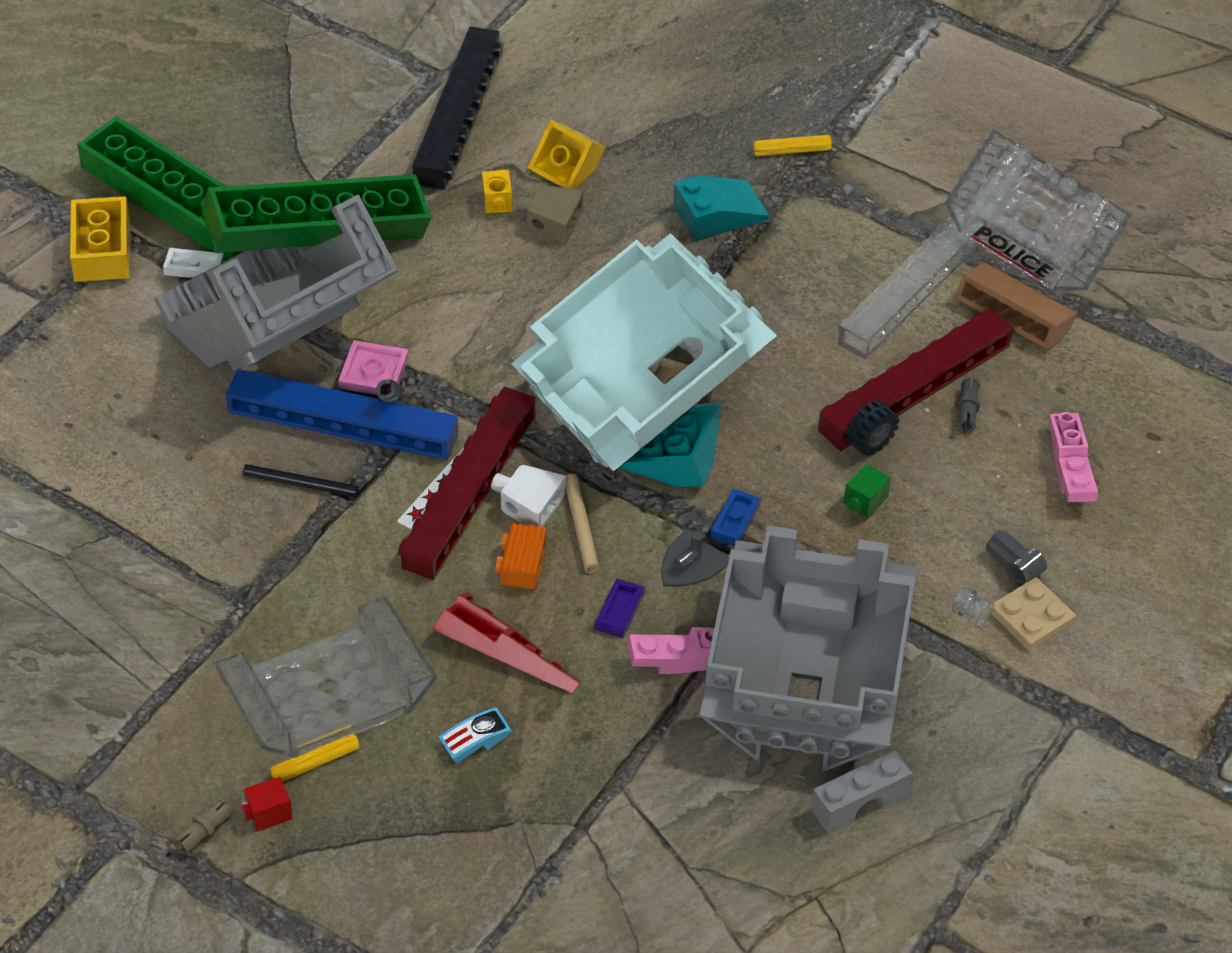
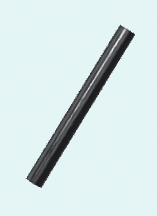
M245 464L243 468L244 476L351 497H357L359 492V486L248 464Z

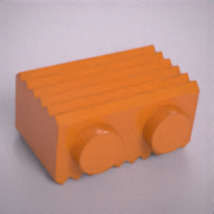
M511 523L509 534L503 533L501 551H504L503 557L498 556L496 561L495 573L500 574V585L537 589L547 546V528L544 526L539 527L538 525L534 527L533 525Z

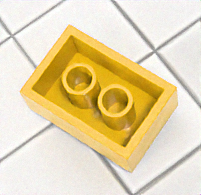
M126 196L71 200L70 260L74 282L130 278V217Z

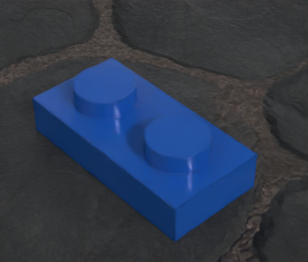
M733 489L711 529L710 538L733 546L735 545V540L742 541L760 507L761 498Z

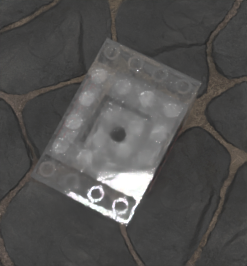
M994 129L991 130L945 201L959 233L1051 290H1087L1132 214ZM1025 219H1031L1035 222L1036 226L1027 224Z

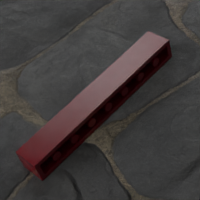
M990 308L981 314L974 315L968 322L959 327H954L945 336L933 340L927 347L912 353L899 364L892 365L878 377L869 379L860 388L845 394L842 399L832 405L825 406L820 411L818 431L837 449L843 451L851 446L846 440L847 435L845 431L849 429L847 425L849 422H852L853 415H857L861 407L865 408L867 403L870 402L872 404L873 401L877 400L884 403L897 416L901 415L1009 348L1013 327Z
M504 386L499 395L492 398L487 414L485 416L482 415L477 423L473 436H468L464 450L460 456L457 455L454 458L449 474L443 476L440 480L437 493L434 497L431 496L428 499L425 511L421 518L417 517L414 521L409 537L402 540L398 550V554L401 556L402 569L432 580L436 578L490 491L493 478L497 473H501L535 418L534 396Z

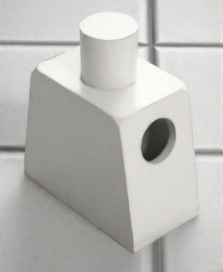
M521 465L511 478L497 473L493 478L491 489L501 493V510L523 525L543 527L566 496V476Z

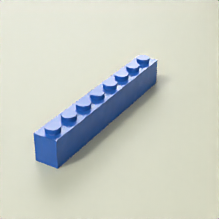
M237 369L226 392L228 413L443 460L449 459L458 437V417L455 415L394 402L387 403L365 395H357L337 389H329L309 383L259 374L253 371Z

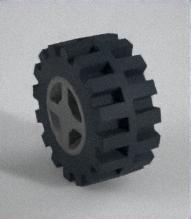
M877 400L873 401L872 404L870 402L867 403L865 408L861 407L858 410L859 413L853 415L852 422H849L847 425L849 429L845 431L847 435L846 440L865 456L875 454L876 450L881 451L883 446L889 443L888 440L894 437V431L898 430L899 427L897 425L899 423L898 416L884 403Z

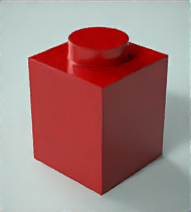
M281 777L244 788L245 802L241 803L242 812L246 821L252 820L256 832L293 819L291 801Z

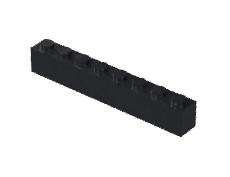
M469 26L412 165L413 174H416L420 186L445 190L448 180L453 179L455 163L460 162L462 156V145L468 142L469 127H473L475 124L476 110L482 107L483 92L488 91L490 75H494L496 71L497 57L501 58L503 53L500 31Z

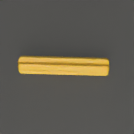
M828 134L756 140L753 144L755 156L831 150L832 140Z
M353 732L344 734L270 768L271 778L281 777L282 782L290 780L359 748V741Z

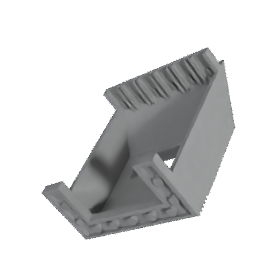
M358 194L331 208L343 234L312 248L303 246L244 251L154 298V301L167 323L164 326L204 364L212 367L228 361L232 371H235L266 357L358 307L360 304L355 295L398 273V269Z

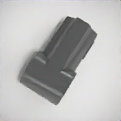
M998 530L986 543L985 550L1007 568L1009 577L1018 586L1024 585L1047 569L1046 560L1035 548L1027 550L1006 531Z

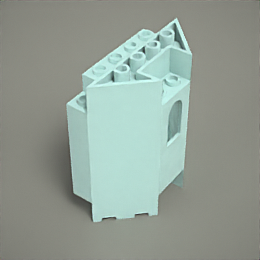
M671 233L653 248L649 245L644 247L638 240L630 244L531 325L530 328L538 342L511 363L517 372L530 384L529 387L542 404H545L550 409L557 423L560 426L564 424L587 448L595 463L599 462L602 466L609 467L613 471L777 336L762 322V316L753 306L748 308L744 304L745 300L735 289L730 291L726 287V281L719 273L716 272L713 275L709 271L710 267L700 255L695 257ZM688 339L699 340L703 344L701 355L667 384L664 385L649 370L683 341Z

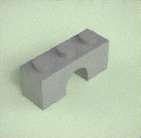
M893 751L814 788L811 811L827 834L855 822L858 810L870 800L876 799L881 808H884L909 796L912 773L896 751Z

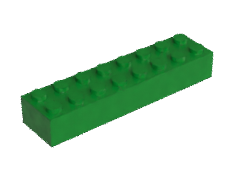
M117 116L77 144L81 168L204 248L215 252L201 207L208 188L226 187V185ZM244 251L223 252L224 260L227 261Z
M416 174L211 187L207 189L201 207L215 253L319 245L343 234L331 208L358 194L382 240L423 238L432 218Z

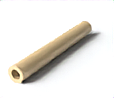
M571 473L566 475V492L584 570L586 573L591 574L599 570V564L579 479L576 474Z

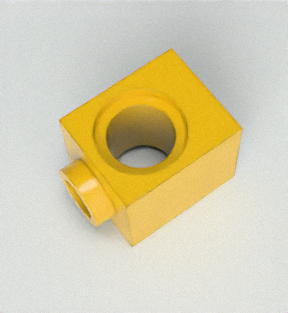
M509 170L483 171L482 191L485 214L512 212V189Z

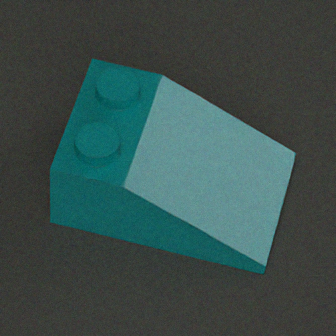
M697 175L674 182L673 206L694 241L769 220L768 212L747 180Z

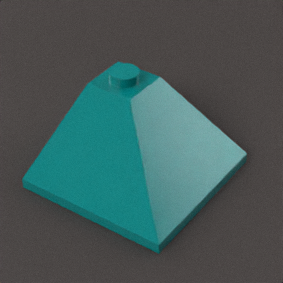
M694 404L618 468L676 487L704 486L713 468L722 409L721 404Z

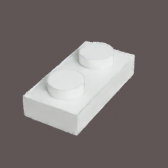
M169 248L163 266L164 275L194 278L223 263L224 253Z

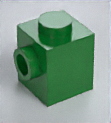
M866 463L846 484L844 504L853 511L859 512L868 518L888 498L891 477Z

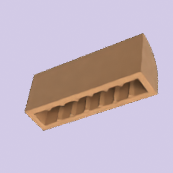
M986 262L962 275L955 295L956 299L981 313L990 308L1012 326L1013 331L1047 350L1064 338L1078 314Z

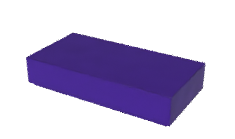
M616 578L595 622V630L624 638L645 594V587Z

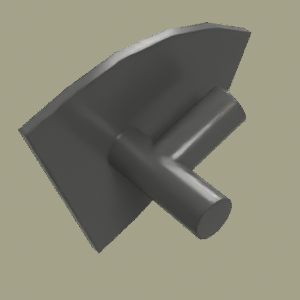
M686 529L674 540L665 554L662 567L664 586H687L708 580L727 567L729 557L704 541L702 532H691Z

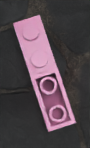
M1069 412L1050 414L1051 442L1061 494L1066 495L1067 502L1097 501L1098 490L1088 460L1089 447L1079 414Z
M691 627L689 635L629 634L627 646L632 667H657L658 674H679L706 670L714 628Z

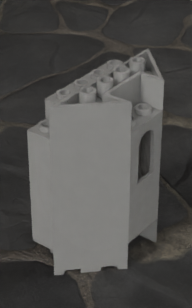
M767 525L764 544L735 540L734 549L730 551L706 665L705 689L699 716L758 762L760 761L762 745H768L773 748L800 750L804 753L824 754L822 772H825L890 746L917 568L887 563L888 543L859 539L856 558L798 550L796 549L798 530ZM791 675L822 680L818 701L788 696Z

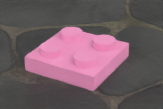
M353 340L338 380L339 389L378 395L376 388L382 380H393L399 385L409 358L408 349ZM391 387L387 390V395L391 392Z

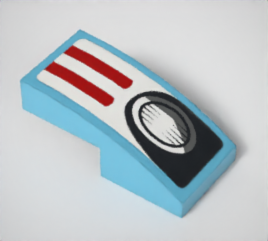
M496 707L460 722L438 737L452 759L458 764L482 746L488 751L513 733V731Z

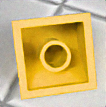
M550 120L527 168L562 188L575 189L595 171L606 147L562 123Z

